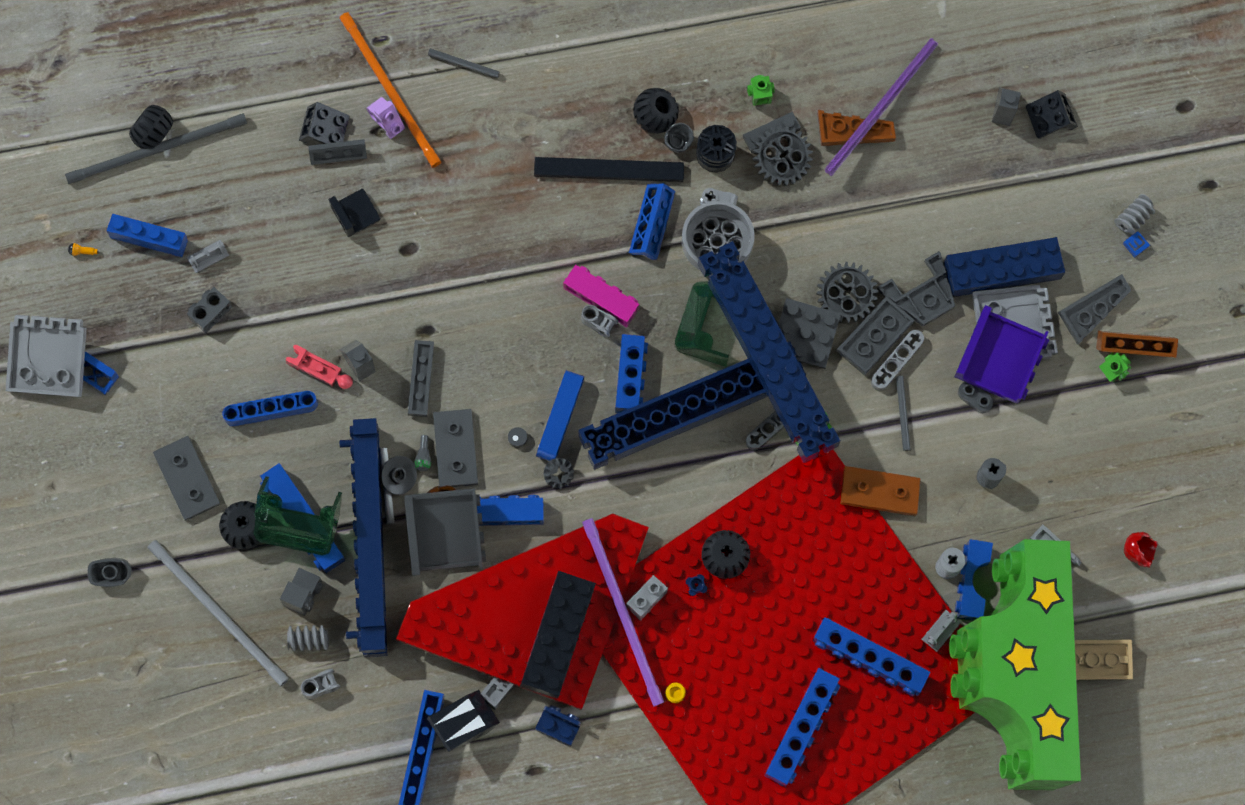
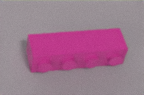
M575 264L563 282V289L587 304L594 305L605 313L611 314L618 320V323L626 328L639 310L637 299L630 295L627 297L618 287H611L606 284L602 277H595L590 274V271L584 266L579 267Z

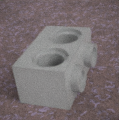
M653 575L627 602L626 607L641 621L667 593L668 588Z

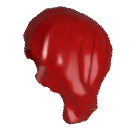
M1132 533L1127 537L1124 544V554L1131 562L1137 563L1141 567L1150 568L1158 543L1148 533Z

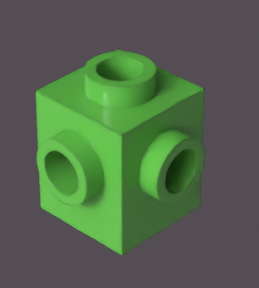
M757 75L751 78L750 85H747L748 96L752 97L753 106L771 104L772 93L775 90L774 83L770 82L769 76Z
M1114 352L1105 357V362L1099 366L1110 382H1114L1118 378L1119 380L1124 379L1129 375L1128 371L1132 369L1129 365L1131 361L1125 354H1114Z

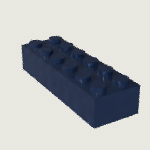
M1057 237L950 254L944 260L946 276L953 297L970 295L975 291L1012 288L1060 280L1065 274Z

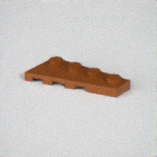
M818 110L821 146L845 145L864 119H861L860 116L852 115V117L842 116L841 113L834 112L830 114L824 113L823 110ZM877 119L878 121L872 125L859 144L895 142L894 122Z

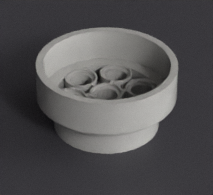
M711 201L695 208L688 215L682 231V248L688 261L700 270L698 258L702 254L711 251L715 255L718 253L719 247H721L714 246L712 244L713 241L721 242V246L733 241L734 244L740 246V249H738L740 254L738 262L744 261L745 263L750 257L754 244V228L748 215L738 206L725 201ZM712 224L715 228L710 230L706 228V225ZM730 227L734 231L727 233L724 229ZM699 237L703 242L696 243L693 239Z

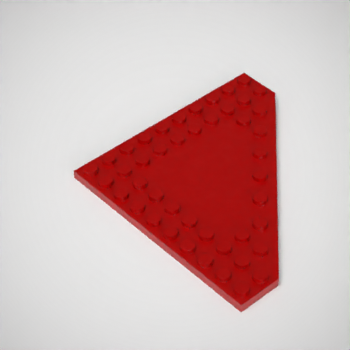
M612 513L594 522L621 595L624 597L649 527ZM581 527L410 602L396 640L520 687L557 572L561 571L594 582L596 585L558 699L532 691L582 710L618 612L592 544L587 537L584 527Z

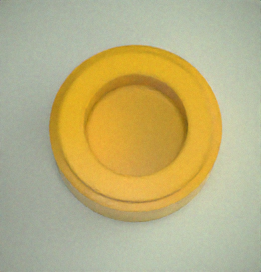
M679 683L670 684L665 693L667 700L671 703H680L685 697V688Z

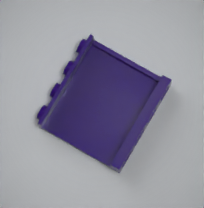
M985 305L954 377L1018 404L1021 399L1025 400L1029 390L1026 389L1027 383H1032L1035 376L1033 369L1035 365L1039 366L1043 356L1040 355L1042 349L1045 350L1050 339L1047 338L1049 332L1046 331L1042 334L991 312L992 308Z

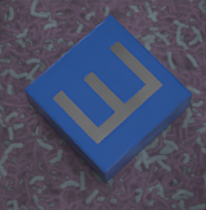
M1139 231L1123 242V245L1134 258L1150 246Z

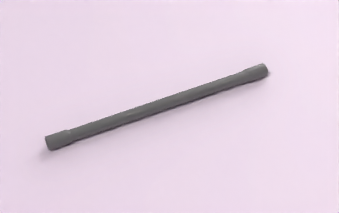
M244 113L225 121L160 142L155 148H142L83 169H77L66 173L65 176L68 184H72L86 177L248 123Z

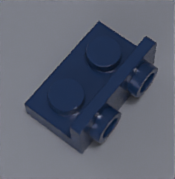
M550 705V707L545 706L535 730L571 746L581 726V722L578 721L579 718L570 713L566 716L560 713L561 709Z

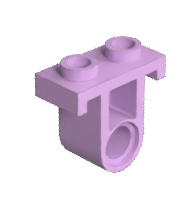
M380 97L366 108L372 119L386 131V135L390 139L405 129L394 104L390 100L387 102L383 97Z

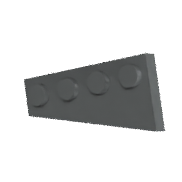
M1122 274L1058 312L1077 345L1130 293L1131 288Z

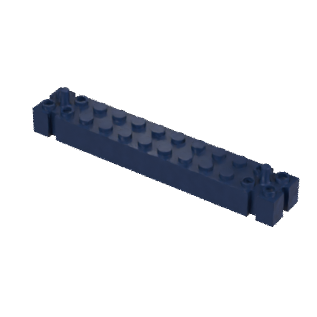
M732 241L719 247V251L715 255L711 251L698 258V267L704 278L709 276L708 285L790 439L793 443H799L797 452L803 463H806L818 457L820 450L827 453L837 448L841 440L834 427L828 428L830 421L744 261L738 262L740 254Z
M789 341L788 344L796 357L797 354L791 344V341ZM746 359L600 421L599 427L594 428L593 424L579 429L578 436L584 449H590L588 450V458L593 469L596 470L608 465V459L612 457L615 461L768 396L749 360ZM798 362L806 376V373L803 369L801 362Z
M376 418L353 419V426H350L351 440L339 441L340 448L350 447L352 461H354V463H351V474L353 475V480H355V482H352V494L356 501H352L354 517H356V520H353V531L355 536H357V540H354V551L356 556L358 555V559H354V567L359 577L355 578V589L357 594H359V598H356V610L360 613V617H356L358 631H347L346 639H357V647L364 657L388 656L379 426Z

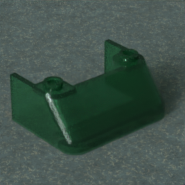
M708 281L696 282L691 289L674 346L680 353L727 367L729 355L712 350V336L707 332L701 331L711 298L715 297L708 285Z
M265 476L257 494L254 526L255 538L259 542L317 555H327L332 548L340 517L342 492H338L333 506H324L321 509L320 516L282 508V499L278 495L268 492L269 477Z

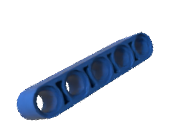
M565 371L536 457L547 461L557 458L585 376Z
M302 391L228 405L223 409L222 415L229 426H240L313 412L318 406V401L313 392ZM311 398L313 402L310 405H305L304 400ZM287 402H294L292 408H285ZM273 405L275 409L272 412H267L266 407ZM249 409L256 410L252 416L247 415V411ZM230 413H237L234 419L227 418Z

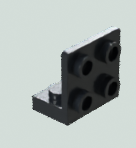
M1059 90L1026 105V110L1038 139L1064 127L1070 130L1078 127L1066 94Z
M319 102L308 106L299 141L307 143L311 140H316L323 144L343 142L349 115Z
M360 189L339 201L335 196L328 199L332 211L348 238L381 220L364 189Z

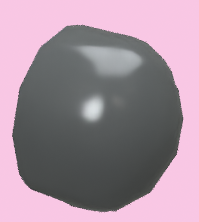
M684 123L673 124L665 133L664 142L670 151L676 153L685 152L694 141L693 130Z

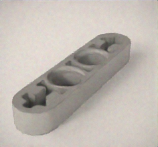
M910 331L877 370L871 380V385L875 390L882 391L886 389L921 347L924 341V335L921 331ZM918 336V342L915 341L912 347H910L909 344L912 337ZM906 349L909 356L902 358L899 356L898 351ZM894 363L897 366V370L894 372L888 371L887 364ZM885 373L887 376L884 378V385L882 383L876 384L877 379H880Z

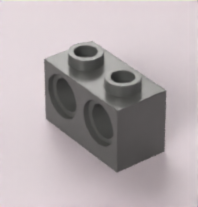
M213 287L211 290L204 292L202 299L198 303L190 306L187 315L206 334L232 308V305L224 295ZM213 300H220L219 304L215 306L211 305V302ZM200 313H206L203 319L197 318Z

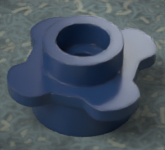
M699 574L686 579L689 595L695 596L700 592L706 593L707 586H705L703 575Z

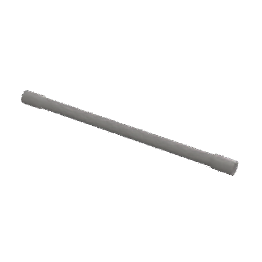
M157 540L149 544L147 548L157 559L168 567L264 667L280 687L289 680L286 674L250 640L176 563Z

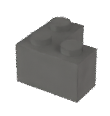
M298 568L292 583L288 581L280 597L283 606L305 616L307 611L310 612L314 606V601L312 600L315 594H319L323 587L321 577Z

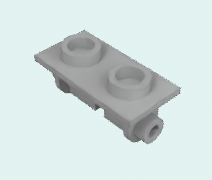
M219 240L188 256L187 259L195 273H198L228 257L229 254L223 242Z
M945 610L921 640L937 652L961 623L957 619L958 616L954 612L949 613Z

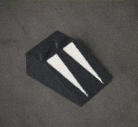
M479 690L460 698L427 718L448 752L486 735L500 723Z

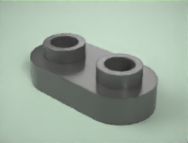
M963 382L960 385L958 396L961 400L979 413L990 411L993 406V399L989 394L967 382ZM965 388H970L972 392L967 393ZM980 400H985L987 404H981Z

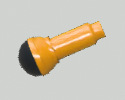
M72 243L68 247V252L72 256L80 254L97 255L98 249L82 247L77 243Z

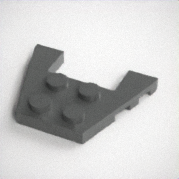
M940 251L924 261L934 277L907 293L902 294L893 279L877 287L878 292L891 299L922 327L955 308Z

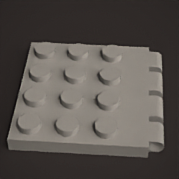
M1033 285L975 291L972 293L976 324L986 305L991 307V312L1042 334L1048 331L1047 338H1055L1053 322H1046L1052 320L1050 304H1043L1049 302L1047 288ZM1049 340L1046 349L1041 350L1040 355L1043 356L1041 360L1051 359L1052 355L1058 354L1056 340Z
M15 315L14 322H10L6 391L82 397L87 328L83 327V320L68 319L67 324L66 318L50 317L48 325V317L32 316L30 323V316Z

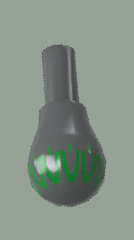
M421 435L420 449L414 461L416 469L421 472H425L431 467L428 435Z

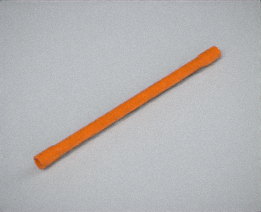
M349 12L340 16L341 22L351 34L421 147L424 156L432 168L437 167L441 164V160L428 143L359 32Z

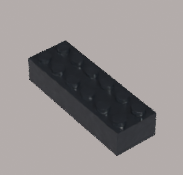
M561 571L557 572L520 687L558 699L596 583Z

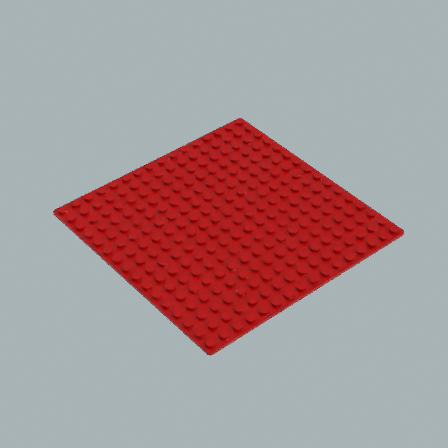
M820 450L818 457L806 463H803L800 455H798L635 565L623 597L625 605L653 575L668 588L667 593L641 621L628 610L664 703L653 707L647 692V686L618 613L604 648L603 656L707 805H845L975 713L959 709V698H953L951 694V678L953 674H958V659L951 658L950 638L952 635H957V630L963 626L959 624L937 652L921 640L945 610L949 613L952 611L878 510L840 504L845 465L834 450L827 453ZM722 530H729L740 534L746 540L750 549V561L747 568L740 575L729 579L718 578L712 575L705 568L701 556L702 547L706 539L713 533ZM725 549L724 552H721L724 553L725 557H728V555L731 554L728 552L727 549ZM699 574L703 575L705 586H707L706 593L700 592L695 596L689 595L686 579ZM824 617L930 671L918 696L915 694L914 696L908 695L903 691L904 688L898 685L896 687L891 686L885 682L886 679L870 675L867 669L851 665L850 660L846 658L839 659L829 649L822 650L815 646V642L812 640ZM833 635L830 637V641L833 644L840 643L838 636ZM848 645L850 653L858 652L855 645ZM865 655L868 662H875L874 655ZM890 663L883 664L885 671H893ZM820 668L840 678L838 684L841 686L836 696H831L829 702L832 704L828 712H823L820 718L823 720L818 731L814 730L812 737L815 739L810 749L806 747L803 755L806 757L801 767L797 765L794 770L797 775L793 783H788L784 787L764 775L816 671ZM902 672L901 678L904 681H909L910 675L907 672ZM672 683H679L685 688V697L680 703H671L666 698V689ZM824 689L816 690L818 697H826ZM808 707L807 710L810 715L818 714L816 707ZM802 723L799 725V730L802 733L809 732V727ZM797 741L790 742L792 750H800V744ZM789 759L781 760V765L784 768L788 769L792 766Z

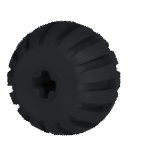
M650 88L640 93L635 100L633 114L634 118L637 119V124H640L643 130L659 134L666 132L676 123L679 107L675 97H672L670 92L661 88Z
M149 105L131 127L129 136L133 143L141 149L155 148L171 129L173 119L165 108Z
M249 501L233 503L221 515L219 522L221 536L225 542L234 548H253L267 534V515L255 503ZM245 520L247 524L240 527L239 523Z
M722 530L713 533L706 539L702 547L701 556L705 568L712 575L718 578L729 579L740 575L747 568L750 561V549L748 543L740 534L729 530ZM727 549L728 552L731 554H729L728 557H725L724 553L721 552H724V550Z

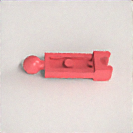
M298 345L293 346L298 357L286 358V363L289 366L301 370L332 387L335 381L338 382L339 387L342 389H348L353 384L351 376L347 374L339 375L342 371L340 367L308 352Z

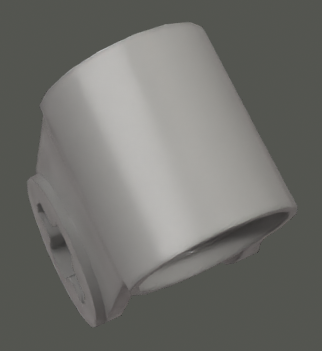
M708 188L703 191L700 204L711 201H725L736 205L738 196L730 192Z
M587 305L582 310V323L603 337L608 338L614 324L618 323L614 316L605 313L594 305ZM591 312L595 317L588 319L585 314Z
M325 670L303 681L301 684L302 695L306 699L312 700L338 690L341 686L335 680L334 670ZM308 685L316 687L315 691L311 694L305 692V688Z

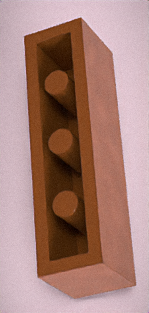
M1098 331L1096 349L1104 352L1176 358L1178 338Z

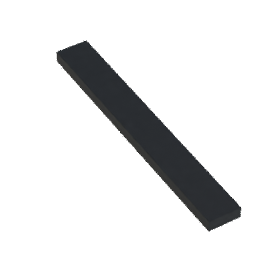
M535 157L534 177L683 182L684 162Z

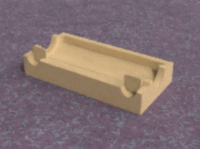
M1075 640L1076 680L1133 679L1132 640Z

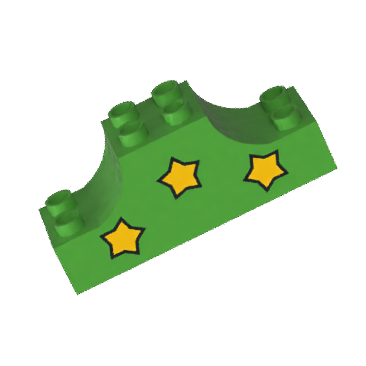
M1024 539L999 555V559H994L992 577L994 582H1000L1001 596L992 614L979 617L957 630V635H952L950 638L951 658L958 659V674H953L951 678V694L953 698H959V709L973 711L983 716L1001 735L1006 745L1007 755L1001 756L999 771L1002 779H1008V789L1056 790L1081 781L1070 541Z

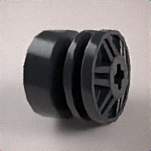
M712 125L702 130L698 137L696 158L703 169L718 173L725 171L731 166L734 161L737 144L734 133L723 125Z

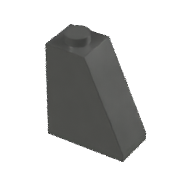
M999 87L992 118L993 123L1011 125L1018 109L1021 92Z
M355 340L339 349L359 382L376 372L373 360L361 342Z

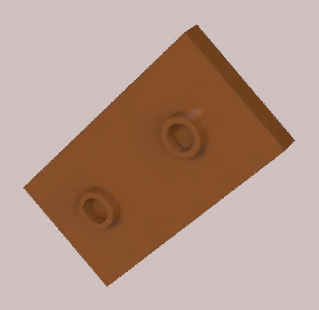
M845 466L840 504L916 516L918 513L920 478Z

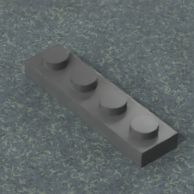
M415 340L408 416L427 417L434 341Z

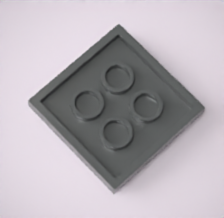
M786 298L778 326L786 341H791L797 354V361L826 368L841 313Z

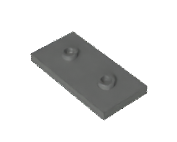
M886 296L836 351L865 376L909 329L915 320Z
M462 409L433 412L439 486L478 485L472 410Z
M189 436L153 452L185 521L221 505Z

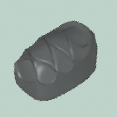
M105 558L92 561L88 565V580L95 586H120L125 584L132 575L131 564L123 558Z

